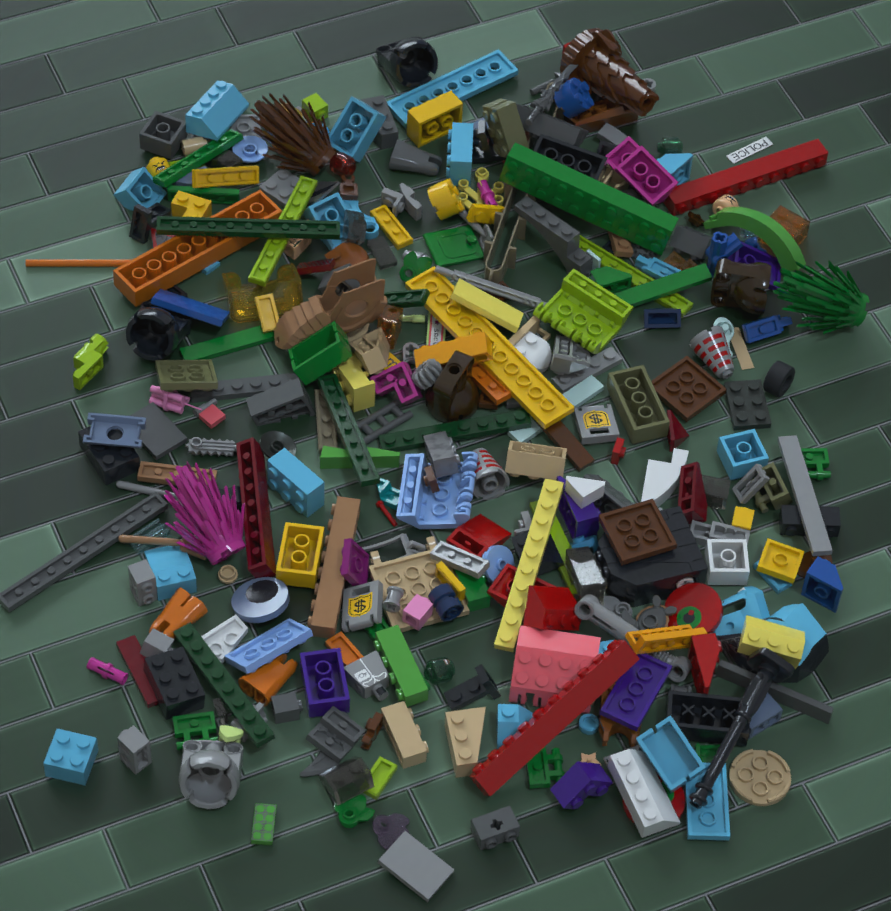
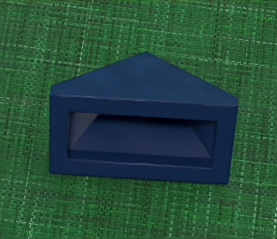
M644 309V328L681 327V309Z

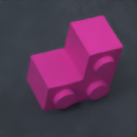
M404 361L370 377V380L375 381L377 395L384 396L396 390L401 403L404 405L423 398L419 387L411 379L412 371L409 364Z

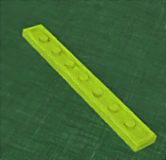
M300 176L279 219L300 220L318 185V180ZM268 238L248 276V282L266 286L290 238Z
M580 235L579 248L585 252L590 249L601 258L600 268L609 266L631 274L632 288L654 280ZM678 293L653 300L665 308L681 309L682 318L693 307L691 301Z

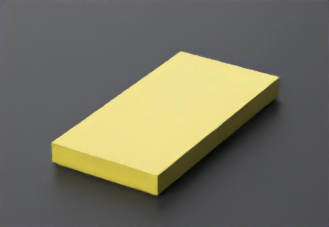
M460 278L450 297L452 300L513 333H516L519 329L523 312Z

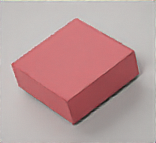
M212 404L199 413V419L212 429L225 420L226 415Z

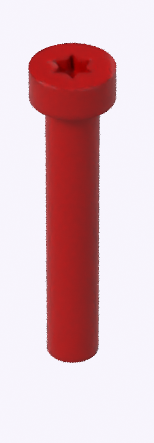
M379 500L376 506L382 510L393 527H396L398 525L385 508L383 501Z

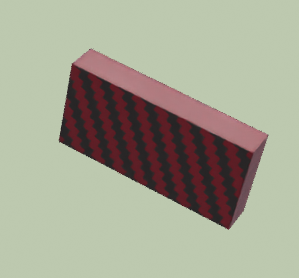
M334 258L299 263L295 270L297 275L331 271L336 263Z

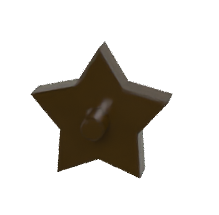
M688 212V221L692 222L691 225H696L697 227L704 226L703 223L705 221L701 219L700 214Z

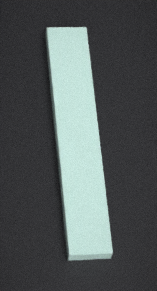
M590 375L562 395L574 407H580L602 392L604 385L593 375ZM530 416L531 428L509 431L508 436L514 441L528 442L543 432V430Z

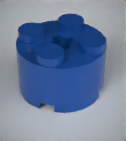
M575 77L561 84L559 91L554 92L556 105L558 108L562 107L565 111L563 114L571 119L594 105V101L589 94V85Z

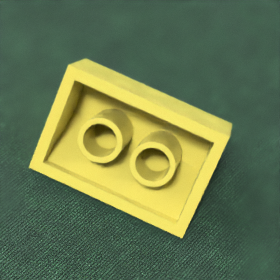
M746 615L737 652L750 656V654L762 647L768 648L796 669L803 654L805 632Z

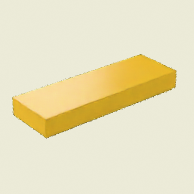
M386 204L370 211V216L375 218L376 223L397 250L413 244V238Z

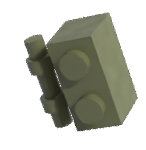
M774 462L764 466L762 470H765V475L770 478L762 487L765 488L767 494L762 496L759 490L754 495L755 504L762 513L768 512L767 503L772 502L775 510L780 509L781 505H788L793 502Z

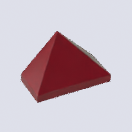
M667 410L666 414L670 421L667 439L669 452H672L674 448H677L689 437V434L673 412Z

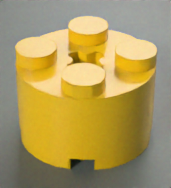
M450 178L427 188L433 207L435 206L436 214L440 220L447 219L465 210L463 202L458 199L460 195L456 185H453Z

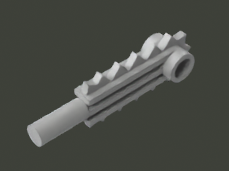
M193 437L185 445L189 449L188 453L192 455L202 454L204 456L209 454L212 456L217 454L218 457L220 455L227 457L228 455L233 456L234 452H237L235 442L228 439L222 441L220 438L218 440H213L212 438L206 440L205 438Z

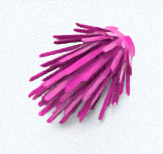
M187 461L183 468L176 466L179 474L176 475V478L172 472H169L178 490L169 479L165 478L179 501H176L168 490H165L167 495H164V497L176 510L175 516L193 534L177 521L173 522L175 527L169 523L164 524L194 546L180 541L176 542L177 544L208 558L212 565H216L246 547L242 539L245 503L242 504V509L239 513L236 505L235 485L232 487L233 495L231 500L227 486L224 487L225 495L221 497L211 468L209 470L210 481L206 470L202 469L203 477L197 463H195L194 466L197 470L198 480Z

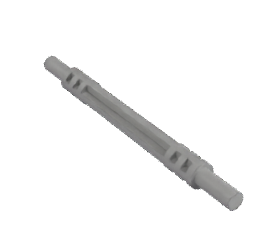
M436 265L434 270L436 273L450 277L451 280L458 281L460 278L480 290L534 308L541 302H544L543 307L548 303L533 295L456 269L453 271Z

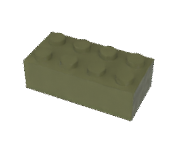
M644 365L608 373L606 387L631 443L635 444L668 436L670 421Z

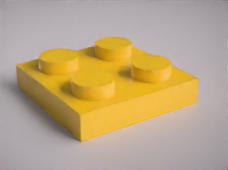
M767 538L756 571L794 584L805 551Z

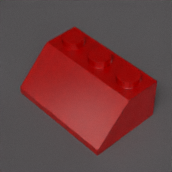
M529 585L523 625L545 630L579 631L581 619L575 614L574 608L577 602L570 589L567 587Z

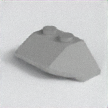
M556 335L550 370H553L555 374L564 375V373L570 374L589 368L591 354L581 345L577 344V342L572 341V339Z

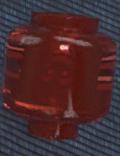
M343 152L336 153L329 161L332 173L340 177L342 175H345V178L349 177L356 170L355 159Z

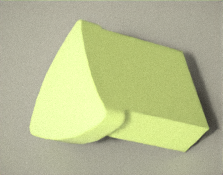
M226 725L219 727V741L241 743V737L244 736L243 730Z

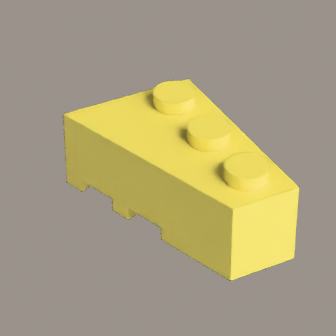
M354 353L346 362H342L334 367L331 373L336 374L349 406H351L353 412L375 406V381H369L367 378L369 373L362 371L363 365Z

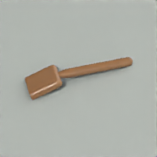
M120 535L118 537L121 543L180 546L182 552H187V554L203 560L206 559V557L176 543L180 541L194 546L184 538L179 540L134 535Z

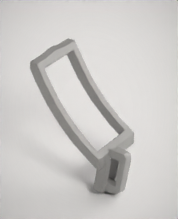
M404 533L374 545L361 547L365 551H370L401 540L406 551V555L402 557L426 550L424 544L413 540L409 541L407 534Z

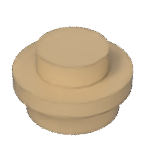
M224 565L218 572V578L222 583L231 584L237 580L238 571L232 565Z

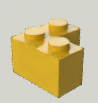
M178 190L171 202L172 216L211 217L212 202L211 200Z

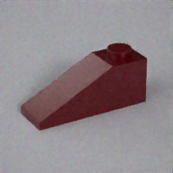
M698 462L681 466L678 506L681 507L688 524H691L692 520L703 523L707 519V500Z

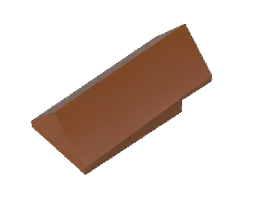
M604 98L594 102L591 108L572 119L564 115V120L592 133L600 131L606 123L615 127L638 120L639 115L622 104H615Z

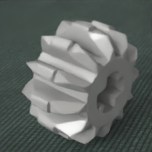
M428 359L414 370L411 379L420 389H427L436 382L443 368L435 359Z

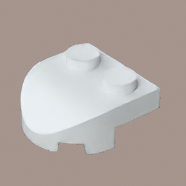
M529 331L514 347L540 373H543L551 365V348L544 339Z

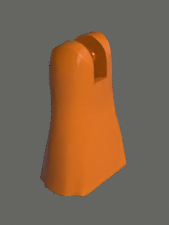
M180 587L152 623L149 633L154 628L174 639L173 631L190 622L191 624L195 623L208 610L201 600L195 596L191 597L189 592Z
M281 654L274 658L272 662L257 668L255 672L245 674L239 678L238 684L249 697L254 696V700L257 703L260 702L267 706L271 702V696H275L285 682L294 674L298 663L294 659H290L284 664L287 654Z

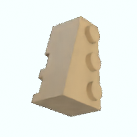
M486 707L445 712L444 726L456 778L469 776L473 773L472 769L478 764Z

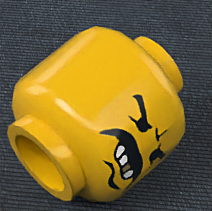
M153 157L149 160L146 169L154 177L169 168L170 165L167 159L163 157Z

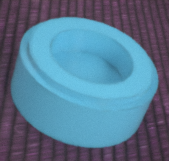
M593 714L582 715L579 719V730L586 735L595 734L599 729V719Z

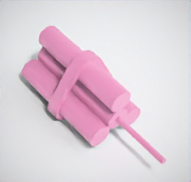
M152 385L150 387L151 397L149 403L154 402L157 406L163 408L164 411L168 412L170 410L182 414L185 405L202 411L201 408L188 404L190 397L178 393L177 390L166 392L160 390V386Z

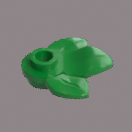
M414 251L409 252L403 259L404 266L400 269V278L407 282L430 269L432 259L429 257L417 258ZM410 270L412 272V276H407L406 271Z
M355 794L349 800L339 797L334 804V810L339 814V821L345 828H353L359 821H368L375 814V810L366 807L367 799L362 794Z

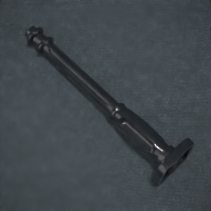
M762 647L750 654L747 660V664L756 670L757 674L745 690L738 710L735 712V719L701 782L695 784V793L689 795L690 804L697 809L707 805L706 798L713 794L712 787L744 727L747 723L751 722V718L764 701L771 683H781L791 677L795 671V668L789 662L768 648Z

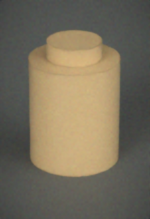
M201 136L181 140L184 158L206 145L207 140Z

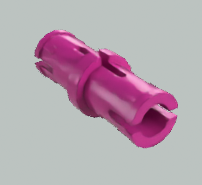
M480 180L482 187L479 182L477 187L481 193V200L487 205H498L494 198L495 194L490 190L487 180Z
M91 657L87 663V669L101 674L104 679L109 678L121 685H124L128 679V673L115 668L111 663L106 664L94 657Z

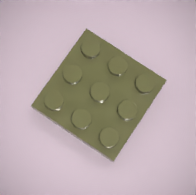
M212 359L155 361L160 390L166 392H173L175 390L190 392L200 389L203 391L218 389V380Z

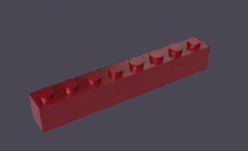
M252 437L236 443L242 504L245 503L244 532L248 570L255 578L276 576L265 459L260 444Z

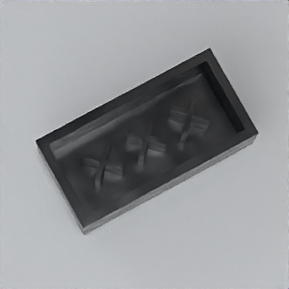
M669 690L665 719L671 715L689 741L721 744L735 719V712L738 710L742 698ZM747 723L735 744L736 746L746 747L750 723Z

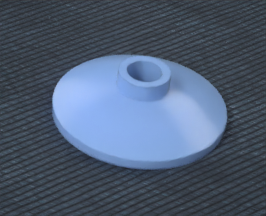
M244 136L243 140L233 145L234 156L246 163L258 162L265 157L262 154H267L268 152L266 142L257 136Z

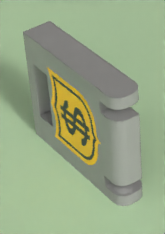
M607 404L606 408H604V405L583 406L580 411H578V407L574 408L573 415L582 445L613 442L617 440V437L619 438L620 434L611 404ZM608 430L607 433H600V434H591V433H590L591 431Z
M379 580L344 589L342 630L345 633L350 632V630L356 631L374 626V622L376 624L382 623L383 584Z

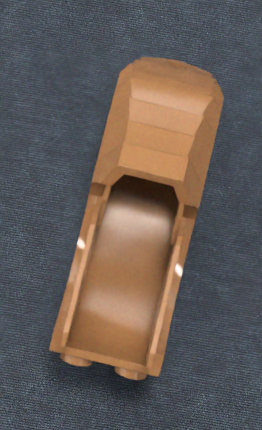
M371 258L339 271H334L322 296L315 295L308 298L309 301L300 303L299 306L292 307L293 310L284 312V315L278 319L274 330L275 345L280 349H290L334 320L346 334L356 329H363L367 323H373L375 320H378L387 306L388 300L384 296L385 279L377 280L375 276L376 259ZM348 279L359 281L360 287L343 292L341 296L336 294V287L341 282Z

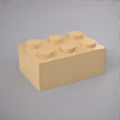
M510 440L505 472L513 477L525 475L535 480L546 478L556 481L557 476L563 477L567 448Z

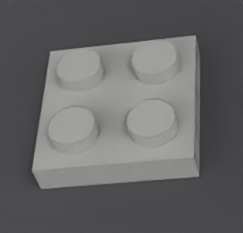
M280 169L260 185L259 190L284 208L299 178L286 169Z

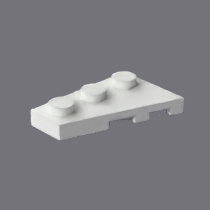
M234 615L201 637L222 664L225 661L224 656L232 652L248 633V627L237 615Z

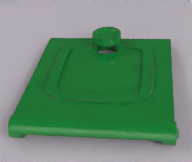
M470 225L423 234L434 262L438 266L445 267L484 258L477 237L474 235Z

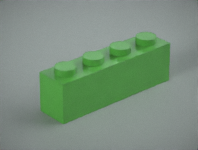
M395 625L375 632L374 648L377 652H380L381 660L389 671V681L391 685L395 684L398 700L405 701L407 707L428 700V688L399 626Z

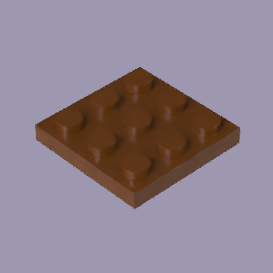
M688 356L651 381L659 399L685 422H688L725 395L727 390Z
M653 499L599 514L598 520L621 565L674 550L677 547V543Z

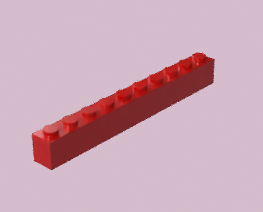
M815 139L677 185L663 203L673 216L683 214L687 211L712 204L723 195L734 196L814 168L826 165L829 152L819 139Z
M613 640L607 645L608 649L603 654L596 655L592 659L593 663L588 668H582L577 673V678L564 684L563 690L559 694L551 696L544 708L537 709L532 714L533 718L530 721L523 722L513 736L510 735L503 740V745L498 750L494 749L487 755L488 759L484 763H479L472 769L473 773L469 777L484 795L492 796L640 660L625 640Z

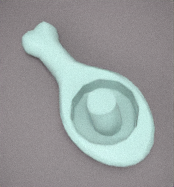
M719 317L715 320L713 326H721L723 328L732 358L733 353L730 350V341L734 335V327L727 318Z

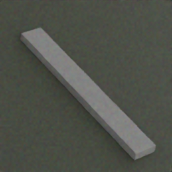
M797 435L778 437L777 442L812 556L832 555L833 550Z

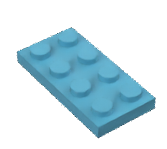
M703 763L706 771L711 763ZM725 763L712 787L713 794L706 798L707 805L702 806L701 809H697L690 804L689 795L695 793V784L701 782L706 771L691 781L686 778L687 839L730 840Z

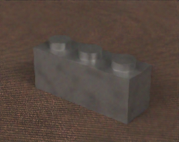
M446 431L424 435L426 453L436 478L459 473L458 465H461L459 454H457L456 447L453 445L452 438L447 436Z

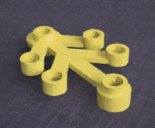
M480 167L475 171V181L479 182L481 187L480 180H489V172L484 167ZM459 180L458 189L464 192H460L458 199L463 202L467 209L470 210L472 204L468 200V195L476 201V204H484L480 198L481 193L478 187L476 193L469 187L468 180ZM498 181L494 183V187L491 190L495 194L496 203L502 206L504 198L497 194L504 191V183Z

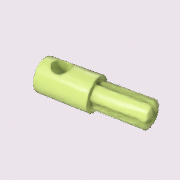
M400 315L399 317L400 322L425 323V315Z

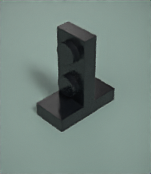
M479 120L475 133L476 138L480 140L479 146H473L472 163L478 164L506 160V157L498 156L495 153L486 121Z
M155 203L149 208L140 204L135 205L129 237L145 244L148 242L150 229L157 225V216H171V209L159 203Z
M482 664L475 667L477 676L444 693L452 711H457L488 694L494 700L501 697L493 678Z

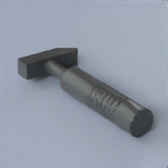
M555 72V77L558 78L561 73ZM551 79L530 89V94L534 96L540 93L541 90H546L547 85L555 80Z

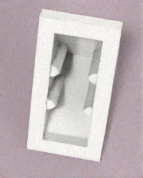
M566 476L565 492L581 509L603 497L605 481Z

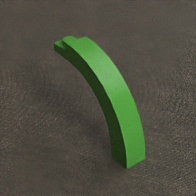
M725 207L716 214L710 215L709 219L703 223L705 229L734 226L754 233L772 249L781 268L795 271L801 268L795 262L806 265L799 246L789 232L777 221L759 211L744 207Z

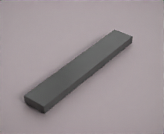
M724 660L720 661L716 676L747 689L751 680L756 675ZM771 683L768 693L776 702L829 724L834 710L833 707L780 684Z

